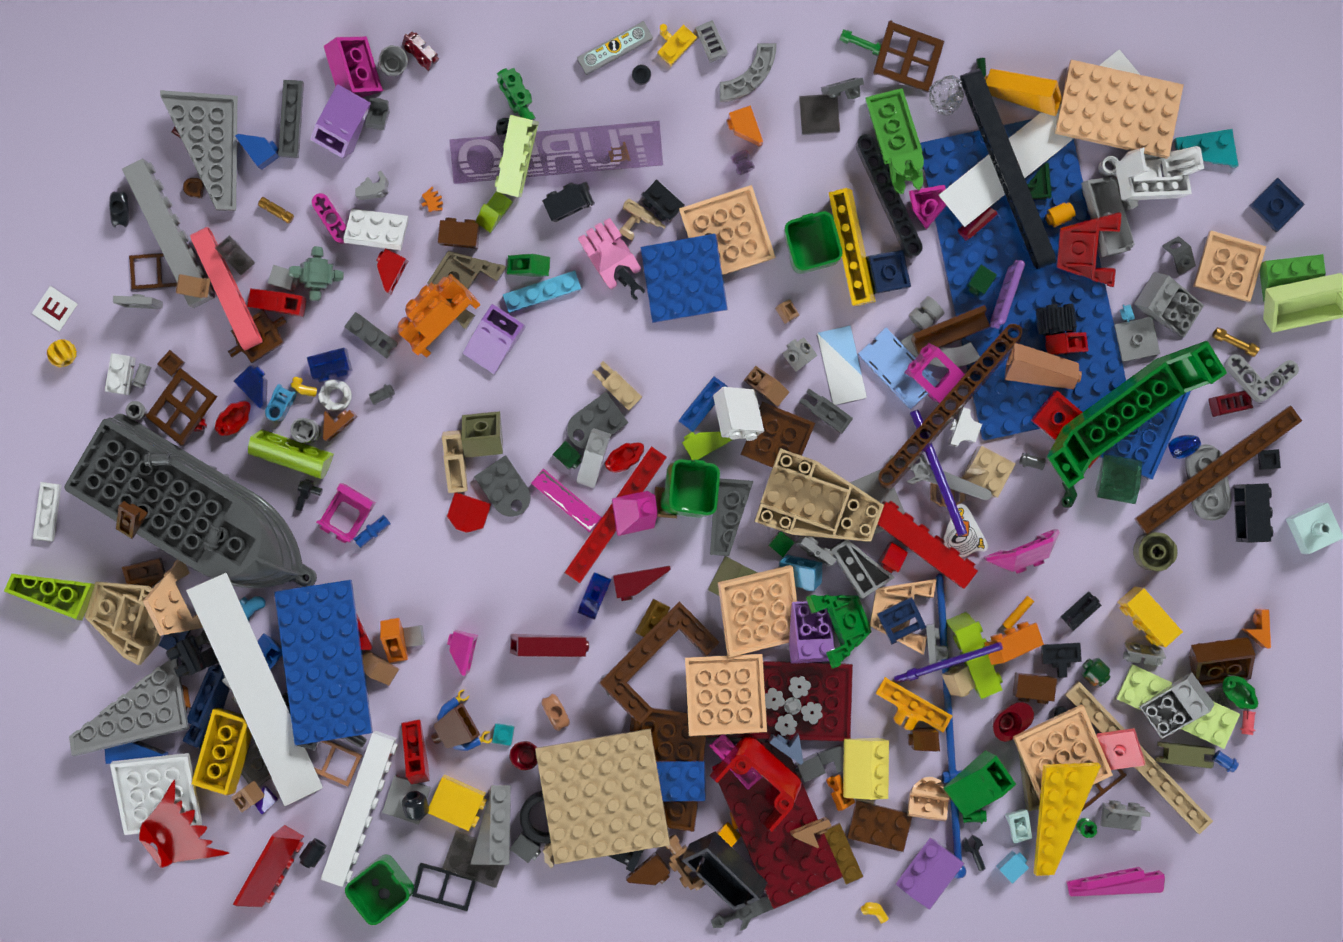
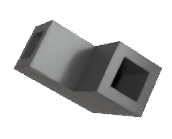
M841 745L818 752L822 765L834 762L836 771L838 773L843 771L844 753Z

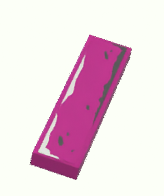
M542 469L531 482L532 485L588 532H591L601 520V516L545 469Z

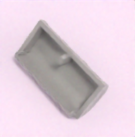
M1106 177L1082 182L1083 196L1085 197L1091 220L1118 212L1122 214L1120 232L1099 231L1098 248L1102 258L1130 251L1135 244L1116 178Z

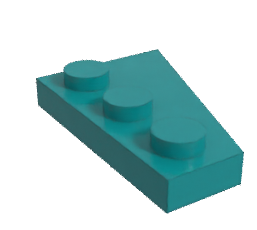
M1233 129L1174 139L1176 150L1194 146L1200 147L1204 162L1229 165L1235 168L1239 166Z

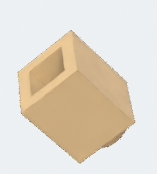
M954 666L942 674L950 695L965 697L976 687L967 666Z

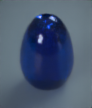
M1181 435L1173 438L1169 442L1168 447L1173 458L1183 459L1194 454L1200 448L1201 441L1195 435Z

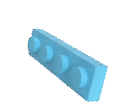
M572 271L503 294L508 312L512 313L581 290L576 271Z

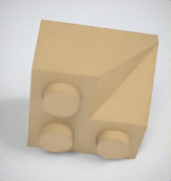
M978 446L961 478L990 490L992 493L991 497L998 498L1016 463L983 446Z

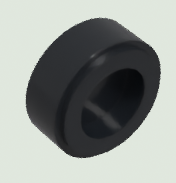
M637 65L632 71V78L636 84L645 85L651 79V71L646 65Z

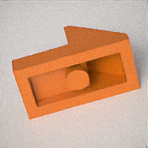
M1255 609L1253 622L1256 628L1242 629V631L1259 646L1267 649L1271 648L1269 610Z

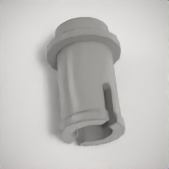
M139 363L135 378L131 380L133 381L132 385L142 389L144 385L147 386L146 380L152 367Z

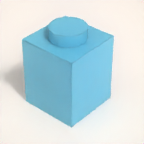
M1013 850L996 865L1012 884L1029 869L1025 864L1028 860L1020 852L1016 854Z

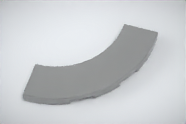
M757 43L756 56L750 68L743 75L735 79L720 82V102L742 98L761 85L772 68L776 54V43Z
M912 333L901 342L917 358L918 354L911 341L914 334ZM971 342L957 348H939L957 367L971 364L980 358ZM937 357L933 358L929 363L938 367H946Z

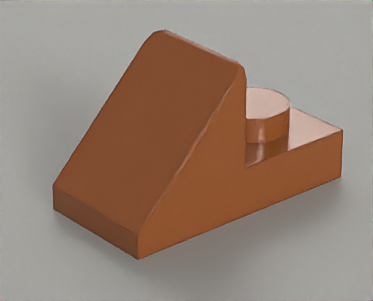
M344 410L337 416L338 420L336 421L329 412L325 411L323 439L327 442L331 441L358 416L351 410L348 412Z

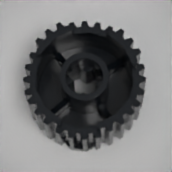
M1051 304L1043 308H1037L1036 321L1039 335L1050 336L1065 333V331L1066 333L1076 332L1077 323L1074 304H1064L1063 307H1058V304Z

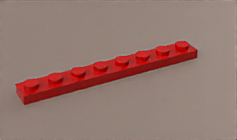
M651 446L617 497L644 492L667 456ZM612 504L564 572L579 583L582 582L616 532Z

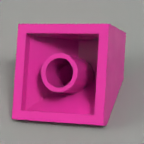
M644 491L612 498L617 536L655 528L658 513L654 494Z
M455 630L453 634L449 635L447 645H450L449 651L461 675L466 676L470 672L478 635Z

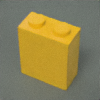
M444 774L429 805L428 814L469 831L471 827L475 828L479 817L476 815L479 809L483 810L487 799L484 798L486 792Z

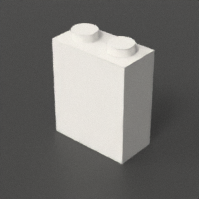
M722 387L713 395L722 437L732 440L741 438L752 441L764 432L755 389Z

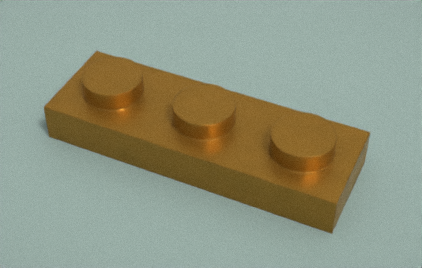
M838 823L827 828L828 831L824 834L841 870L845 884L847 885L862 878L863 874L841 824Z

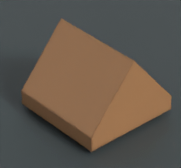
M790 299L775 308L784 324L800 316Z

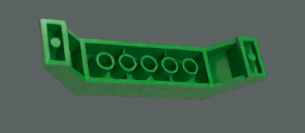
M1208 341L1159 357L1063 426L1047 458L1065 486L1069 489L1084 478L1083 475L1090 463L1186 392L1213 384L1227 374V371Z

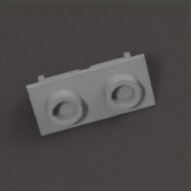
M1137 642L1124 643L1127 652L1124 651L1123 659H1126L1128 662L1140 663L1142 657H1144V664L1158 666L1163 664V659H1166L1163 648L1159 646H1145Z

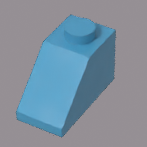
M788 554L779 562L780 567L789 565L793 567L796 587L803 588L806 591H814L822 583V562Z

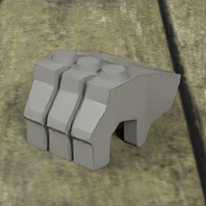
M382 171L378 172L379 182L372 183L369 177H367L360 186L355 188V196L358 200L383 198L389 193V182Z

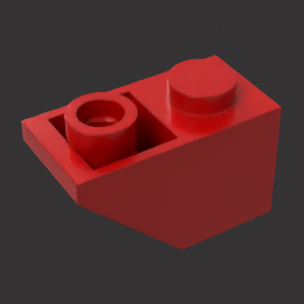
M889 542L878 562L889 573L893 571L899 572L908 552L893 542Z

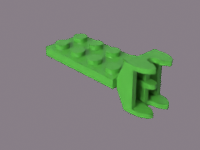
M903 88L865 97L884 164H889L890 177L894 189L898 193L904 194L906 189L905 182L911 181L913 186L920 190L923 187V151Z

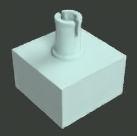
M1318 503L1286 518L1287 524L1302 554H1311L1343 539L1341 529L1328 503Z

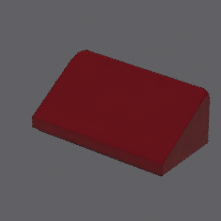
M989 207L967 226L964 227L962 225L957 231L965 241H968L990 222L998 212Z

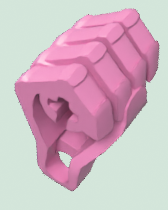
M611 218L604 221V226L602 223H598L594 226L596 231L591 228L586 231L587 237L581 235L578 240L606 285L612 290L617 286L614 272L618 265L628 266L635 274L641 271V267L623 241L621 233Z

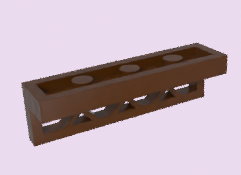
M985 305L914 333L911 341L917 354L919 355L922 348L927 346L928 343L941 348L988 329L990 325L985 316L987 311Z

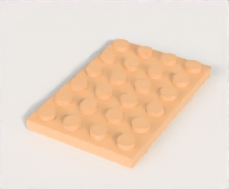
M1070 60L1055 134L1130 151L1144 148V154L1168 159L1184 84Z

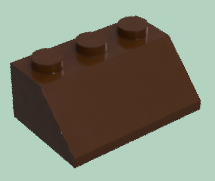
M1248 637L1191 645L1189 655L1191 672L1201 686L1223 683L1224 679L1229 676H1238L1249 680L1252 677L1256 654Z

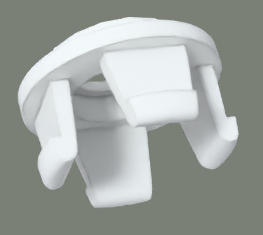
M329 380L321 388L318 397L320 403L328 410L341 411L350 404L352 393L345 382ZM334 389H340L343 392V399L339 403H334L330 399V393Z

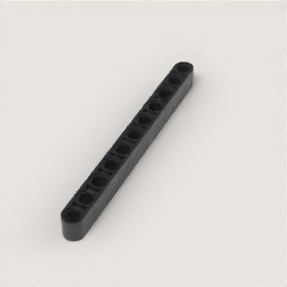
M976 69L960 75L961 86L1034 267L1038 270L1056 263L1054 250L982 71Z

